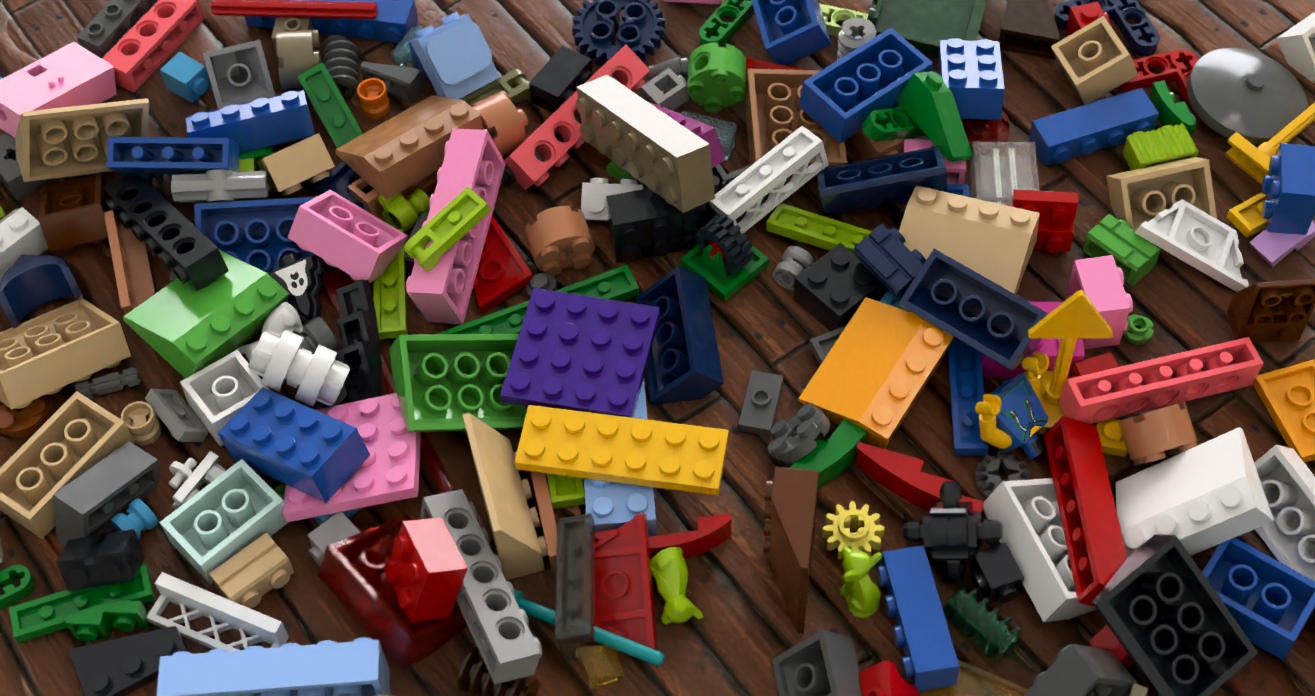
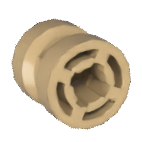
M136 401L128 404L123 409L121 420L127 425L135 441L134 444L147 446L154 443L160 437L162 428L151 405L147 402Z

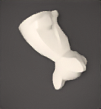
M283 302L276 307L265 320L261 336L264 331L268 330L281 336L285 330L303 332L302 322L295 308L288 302ZM259 341L243 345L236 350L241 354H245L250 362Z

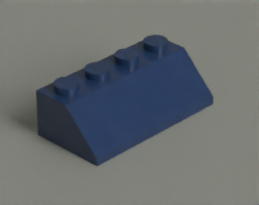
M939 146L827 167L817 174L824 213H831L832 215H842L849 212L850 209L861 207L862 209H874L880 204L887 202L895 204L905 203L909 201L916 185L944 192L948 191L946 168Z
M935 248L898 303L900 306L1011 371L1024 358L1029 356L1042 338H1029L1028 330L1048 315L1044 310Z
M677 266L635 297L636 304L660 307V318L646 368L650 400L655 405L702 399L724 384L706 278Z

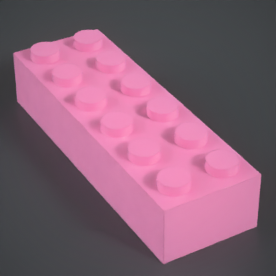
M452 129L450 139L445 144V157L442 167L437 172L436 189L430 197L429 214L422 227L466 187H469L489 205L491 211L446 251L432 270H424L418 264V259L414 258L412 274L406 281V291L428 322L464 323L506 163L489 132L479 129ZM431 241L425 246V249L432 244Z

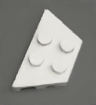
M1183 199L1173 204L1169 209L1158 213L1152 220L1143 222L1135 232L1142 238L1236 292L1249 285L1248 279H1242L1240 267L1244 262L1242 253L1238 248L1237 231Z

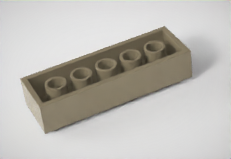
M608 74L576 87L578 95L576 106L581 115L582 122L580 133L586 143L591 144L601 154L606 155L617 166L625 169L635 179L644 183L651 191L656 192L683 213L715 199L710 144Z

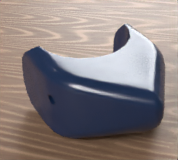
M21 255L0 279V304L13 328L21 325L22 318L27 317L28 312L34 311L36 306L42 307L44 302L50 303L52 299L59 300L61 297L66 299L72 297L75 300L83 297L68 264L63 258L57 256Z

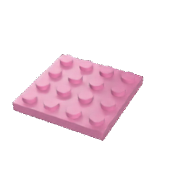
M397 393L316 409V411L357 428L370 456L327 503L286 484L285 506H283L282 514L287 522L418 497L421 432H407Z

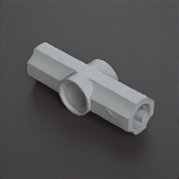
M216 169L208 170L206 174L172 175L171 193L173 202L193 203L207 201V203L233 202L235 200L269 199L268 174L266 171L234 172L233 170Z

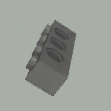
M110 0L78 34L76 38L79 45L102 59L158 0Z

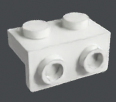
M590 178V183L582 182L581 211L586 221H608L606 196L642 190L645 187L644 185H639V180L621 179L620 184L608 183L606 178Z

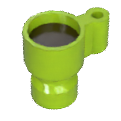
M416 189L408 196V200L400 192L388 199H385L382 195L377 198L384 209L382 214L385 222L396 229H404V233L415 226L419 214L421 215L423 211L430 210V198L421 189Z

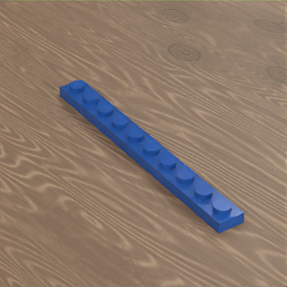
M947 184L948 191L945 192L969 197V184ZM954 337L947 351L954 456L988 455V443L980 438V429L966 415L978 402L983 400L982 355L979 351Z

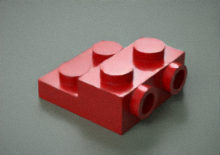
M1014 189L1011 207L1040 213L1037 241L1033 250H1045L1052 255L1058 254L1061 251L1070 252L1074 236V220L1079 203L1078 193Z

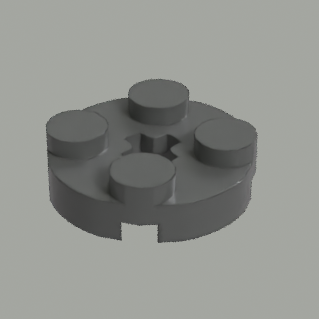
M813 403L804 405L788 421L781 420L771 428L770 433L773 438L770 440L768 452L780 464L781 459L786 464L803 458L818 445L814 439L820 432L825 437L830 428V420Z

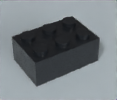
M649 188L606 196L609 233L616 263L632 262L641 258L664 256L673 252L692 250L698 245L696 233L707 223L705 204L683 213Z

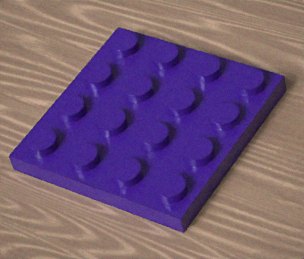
M533 288L500 394L501 402L527 407L528 405L633 418L660 318V307Z

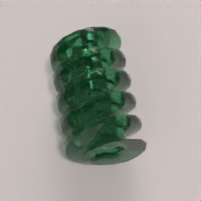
M965 587L961 588L944 607L945 619L953 618L952 625L956 629L963 628V635L967 639L974 637L973 644L976 647L982 648L985 646V655L989 658L996 656L995 663L1001 661L1017 644L1023 627L1018 626L1013 630L1008 629L1012 618L1008 616L999 621L998 617L1002 610L999 606L989 612L987 608L991 600L987 597L978 602L976 600L980 593L978 588L969 593L966 592Z

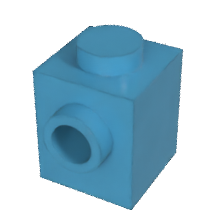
M181 52L177 53L160 69L166 88L190 103H194L211 87L205 65Z

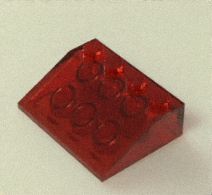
M407 514L326 546L317 574L374 639L379 640L384 650L402 669L429 657L468 626L457 601H455L448 618L412 623L405 610L399 606L397 593L392 583H389L386 578L385 565L391 557L394 539L398 536L402 522L412 520Z

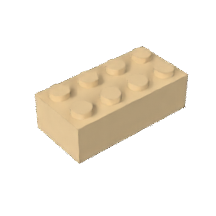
M76 391L0 468V511L43 539L56 526L53 494L62 486L69 484L82 475L86 469L93 467L103 460L113 450H117L128 441L133 444L135 443L125 422Z

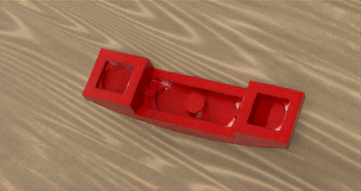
M731 513L696 518L697 530L648 537L650 560L657 553L669 547H680L684 552V559L700 555L715 548L732 536ZM614 529L593 532L595 543Z

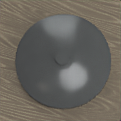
M1223 48L1211 51L1197 61L1188 77V99L1200 119L1222 136L1229 139L1237 132L1254 146L1268 142L1307 109L1305 92L1295 76L1277 61L1255 51L1242 48Z

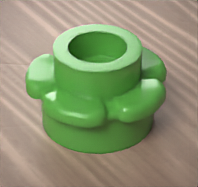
M1137 314L1130 315L1127 318V330L1123 331V336L1131 344H1144L1154 334L1152 329L1153 323L1147 317Z

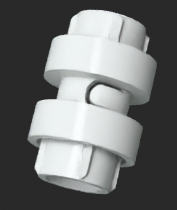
M270 330L264 331L248 365L251 372L263 377L261 384L280 392L286 382L289 386L296 389L297 387L299 388L295 396L296 400L312 407L316 400L328 406L334 405L350 371L347 364L335 360L338 352L319 345L315 354H313V352L304 348L300 349L304 337L285 330L282 336Z

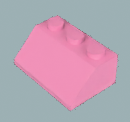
M328 190L299 206L287 238L296 242L301 249L321 257L326 264L346 272L353 280H369L370 283L383 274L405 243L408 235L332 190Z

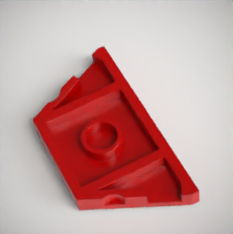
M639 513L633 517L634 519L620 528L604 535L595 544L592 543L578 552L583 621L658 650L647 515Z

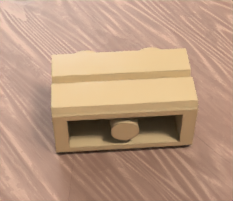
M264 533L211 571L209 576L216 589L224 598L252 609L260 603L262 596L273 588L279 589L286 585L291 575L295 572L285 553L276 545L268 533Z

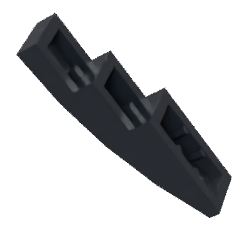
M359 280L336 289L343 315L342 318L336 320L343 348L336 350V352H338V360L347 364L350 368L344 382L349 403L382 396L381 350L376 311L369 280Z

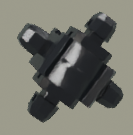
M957 481L942 483L940 500L943 502H936V507H932L923 516V523L921 520H910L903 525L904 539L911 542H921L924 539L925 551H933V560H947L943 563L948 580L963 579L966 573V561H969L970 555H973L975 551L980 549L982 539L985 542H994L1003 537L1002 522L985 519L984 523H982L980 511H972V501L959 502L962 499L961 486Z

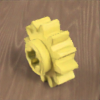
M854 501L850 502L849 510H844L839 504L836 505V516L834 514H827L826 526L823 527L822 537L828 539L826 549L834 550L838 548L837 558L839 560L842 559L841 551L844 547H849L853 551L860 550L871 557V548L880 550L882 542L880 538L884 537V526L878 525L880 514L875 513L869 516V505L866 504L861 510H857Z

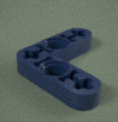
M1069 0L1056 6L1054 14L1056 26L1061 30H1066L1070 7L1098 2L1103 12L1108 14L1109 19H1113L1134 53L1140 56H1150L1157 51L1160 36L1137 0ZM1132 18L1138 20L1140 23L1137 25L1128 24L1125 20Z

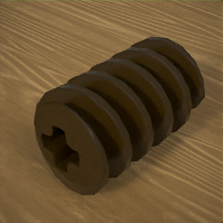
M478 647L471 649L462 663L457 686L463 692L469 691L471 696H536L538 692V680H534L529 686H526L528 676L494 685L483 658L478 659L480 654Z

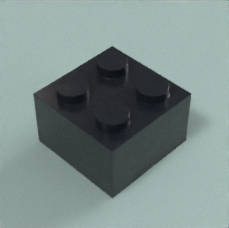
M842 243L838 244L797 275L794 281V300L829 331L846 326L865 297L880 301L885 292V286Z

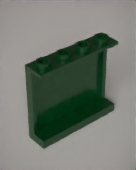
M873 0L872 4L877 6L876 8L870 7L867 20L875 26L876 36L892 27L916 49L939 55L940 40L958 38L963 41H977L987 0Z

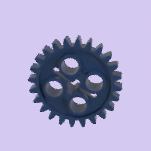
M584 0V9L577 8V16L573 17L574 26H572L575 46H579L580 54L586 53L587 57L591 60L596 58L598 66L604 61H608L625 44L642 62H645V53L653 56L655 54L654 47L660 48L661 39L665 37L662 9L658 10L657 2L650 3V0H593L592 3ZM623 10L622 22L619 23L620 12ZM618 33L617 45L614 46L615 41H616V40H615V34Z

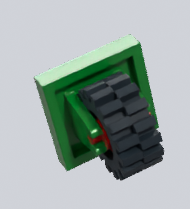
M717 215L696 233L698 245L681 258V266L706 278L707 288L725 302L769 266V258L754 247L751 242L746 240L748 238L747 235L740 232L741 227L738 224L735 226L732 219L729 218L727 220L725 215Z

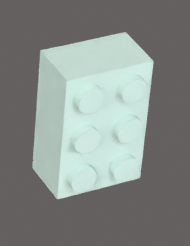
M241 459L159 523L170 543L211 585L213 583L209 576L211 571L264 533H268L271 537L288 522L282 514L283 506H285L284 500Z

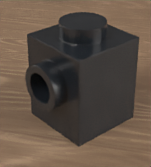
M1006 542L973 553L970 567L972 584L978 594H983L987 604L997 601L1006 603L1020 594L1024 576Z

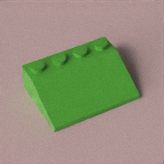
M219 250L227 265L228 272L198 291L188 282L182 284L177 278L123 316V321L186 379L234 352L262 331L264 322L269 314L281 303L287 302L290 293L268 273Z
M519 334L399 335L389 349L393 382L407 432L466 431L462 415L466 413H471L495 430L523 429L528 407L502 403L500 397Z

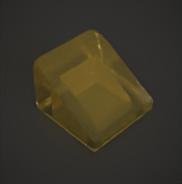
M605 645L585 646L578 649L579 657L591 689L625 678L615 649Z

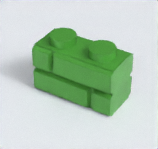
M1108 214L1100 221L1099 225H1096L1088 232L1082 251L1092 258L1113 255L1116 266L1121 267L1123 271L1124 281L1134 287L1144 275L1146 276L1155 267L1161 249L1137 235L1125 220H1118Z

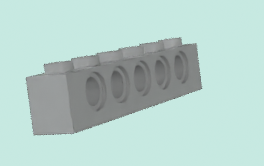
M463 489L423 497L419 519L442 517L468 567L456 601L494 685L534 675L539 658L542 657L541 644L538 638L533 637L529 630L526 612L524 609H519L515 600L513 585L510 581H506L502 573L500 558L497 554H493L489 546L488 533L484 527H480L476 519V509L473 502H468Z

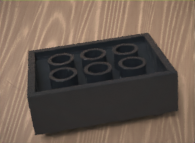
M1153 535L1128 556L1092 602L1158 696H1210L1258 654L1254 645L1176 535Z

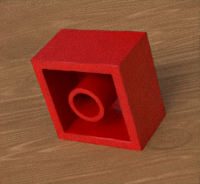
M442 517L403 521L398 536L394 539V548L389 562L385 565L386 578L389 583H392L397 593L399 606L405 610L411 623L450 617L468 567Z

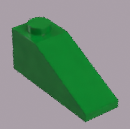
M936 72L913 73L896 101L934 145L939 146L941 153L949 162L970 160L973 154L952 91L946 86L944 79Z

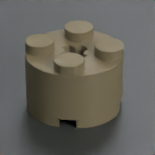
M318 30L277 32L276 46L281 90L304 89L297 76L322 63L321 49H315V47H319Z

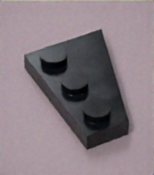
M176 626L67 649L86 696H126L158 678L160 656H172L175 652L180 651L189 652L183 636Z

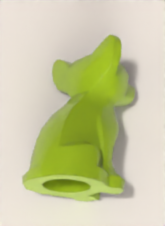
M680 547L666 548L650 560L651 575L656 581L659 594L666 601L661 615L664 625L672 622L680 624L686 622L691 616L700 620L704 617L702 612L685 596L688 570L683 557L684 552Z
M844 547L841 551L845 572L842 578L845 584L840 588V595L845 598L849 611L855 617L863 619L871 617L880 606L881 593L877 585L872 582L868 572L882 558V554L878 552L869 557L868 554L860 550L853 551L849 547Z

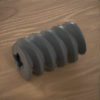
M331 35L322 43V63L327 68L342 97H349L357 93L359 85L358 47L341 35Z

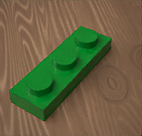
M324 63L297 76L337 148L363 134Z

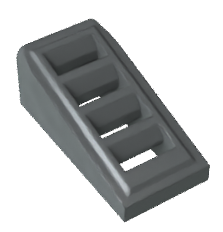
M362 62L360 65L363 81L369 78H376L375 76H377L378 79L385 83L388 95L415 103L424 91L423 75L419 69L371 62Z

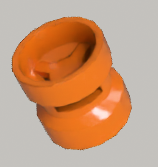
M369 78L362 81L357 87V94L361 101L360 105L364 116L369 119H380L386 116L390 111V102L387 97L385 83L378 78Z

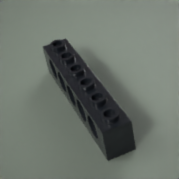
M126 173L102 188L107 197V200L104 201L109 211L113 210L127 230L131 228L140 243L144 241L152 255H158L168 270L173 269L176 277L182 284L188 282L198 291L229 271L218 247L139 174Z

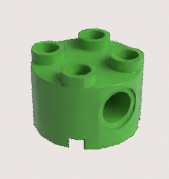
M708 43L699 46L690 55L687 93L694 102L704 106L705 111L710 113L719 112L721 108L733 106L743 101L746 97V58L742 51L733 45L726 44V48L718 47V43Z

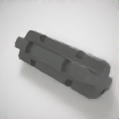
M129 367L123 369V373L120 374L116 371L92 378L93 382L90 383L88 380L75 384V390L88 399H92L94 394H97L99 397L122 390L125 385L128 388L139 385L141 378L136 367Z

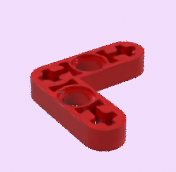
M1180 49L1132 60L1138 76L1118 86V89L1129 92L1139 88L1152 87L1153 82L1165 81L1169 83L1175 81L1191 112L1197 119L1202 121L1192 108L1187 95L1188 77L1199 60L1193 52ZM1158 67L1163 73L1154 74L1148 68Z

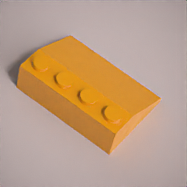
M865 297L807 384L798 401L804 405L813 403L816 408L821 409L830 421L838 426L846 419L867 431L866 442L868 444L885 449L947 353L954 337L912 312Z

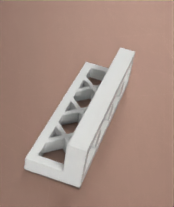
M799 127L717 192L715 199L709 201L711 208L720 215H725L727 220L729 218L732 219L735 226L738 224L741 227L740 232L743 234L829 165L823 141L805 127ZM816 156L817 160L807 168L809 161ZM793 174L790 182L784 186L786 179ZM770 193L768 199L761 204L763 197ZM746 212L744 219L737 223L736 219Z
M163 572L155 582L161 595L146 616L148 622L161 628L176 626L183 637L208 648L238 651L262 641L272 644L270 648H277L285 644L289 638L283 623L272 617ZM169 602L179 605L182 611V615L171 619L160 616ZM202 616L210 618L212 627L199 632L191 629L189 621ZM233 628L240 631L242 640L228 645L221 642L219 633Z

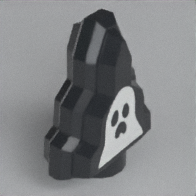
M291 253L283 256L278 260L280 268L275 269L269 275L290 293L287 302L295 308L300 320L304 324L318 316L321 317L322 305L319 295L324 289L322 275L326 272L324 260L319 256L303 258L301 253Z

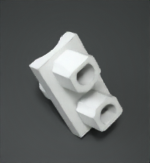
M210 451L193 472L192 469L197 465V462L191 457L184 464L174 461L170 465L169 469L175 476L170 480L169 485L177 489L184 482L173 496L175 502L172 508L175 510L197 494L204 483L210 484L226 471L218 464V455Z

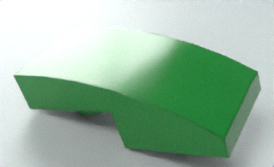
M1165 81L1153 82L1149 99L1159 113L1157 118L1162 127L1165 125L1175 126L1176 124L1179 126L1183 123L1191 136L1192 131L1196 129V119L1194 114L1189 112L1186 102L1175 103L1174 94L1169 92Z
M141 601L111 602L89 607L67 616L66 624L75 638L81 641L110 640L113 627L121 631H132L134 628L147 629L148 620L146 616L148 612Z

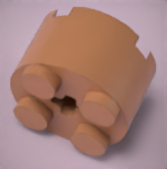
M500 91L470 105L481 114L483 129L489 132L502 157L512 153L526 140L525 126L528 125L527 116L522 109H516L505 91Z
M570 206L553 207L536 215L537 221L530 226L528 222L525 226L524 234L535 265L544 273L547 272L556 276L562 269L573 266L576 269H581L591 263L590 256L594 252L595 244L584 214L580 209L577 208L576 212L571 211Z
M1185 402L1118 421L1130 460H1133L1135 466L1163 459L1177 453H1183L1197 446L1196 441L1198 440Z

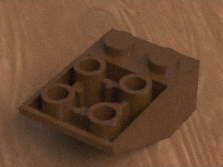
M1315 279L1255 283L1234 293L1227 310L1234 340L1249 337L1252 344L1268 341L1291 342L1299 340L1315 306Z

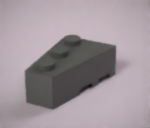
M128 441L117 450L110 452L107 457L96 465L86 469L75 480L62 486L53 494L57 542L65 547L71 539L95 536L98 541L103 535L107 536L108 533H113L116 529L112 526L110 519L118 513L127 511L129 504L136 498L143 501L159 484L158 459Z

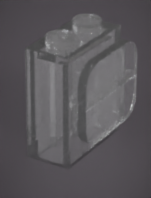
M973 142V156L970 159L971 198L1011 206L1014 189L1039 191L1035 142Z

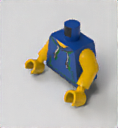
M1035 352L1032 357L1027 356L1024 358L1022 367L1028 372L1025 374L1021 373L1001 383L990 394H984L983 400L978 402L966 414L980 429V438L996 447L1000 452L1006 453L1020 446L1028 458L1032 459L1046 449L1036 434L1048 422V416L1042 407L1039 392L1040 374L1046 372L1049 366V358L1046 354Z

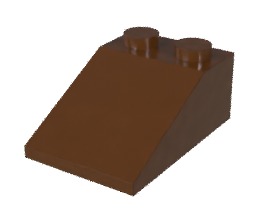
M93 173L42 185L38 220L50 252L55 250L66 252L74 249L77 245L88 242L89 244H99L108 238L104 212L109 210L104 204L107 197L102 189L105 186L103 173Z

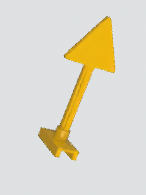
M1315 102L1268 142H1263L1258 147H1255L1236 132L1227 141L1232 148L1226 152L1225 156L1262 185L1264 175H1269L1270 158L1272 155H1276L1280 144L1288 143L1315 120Z
M1082 290L1074 293L1028 330L1029 338H1061L1054 370L1040 374L1039 392L1042 407L1048 416V422L1038 431V434H1045L1046 429H1051L1062 416H1065L1058 400L1068 379L1077 339L1113 337L1111 327Z

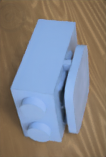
M457 12L441 19L443 25L436 29L432 25L427 26L416 32L418 38L411 41L438 96L461 99L500 78L492 62V52L479 26L471 20L469 14L461 16Z

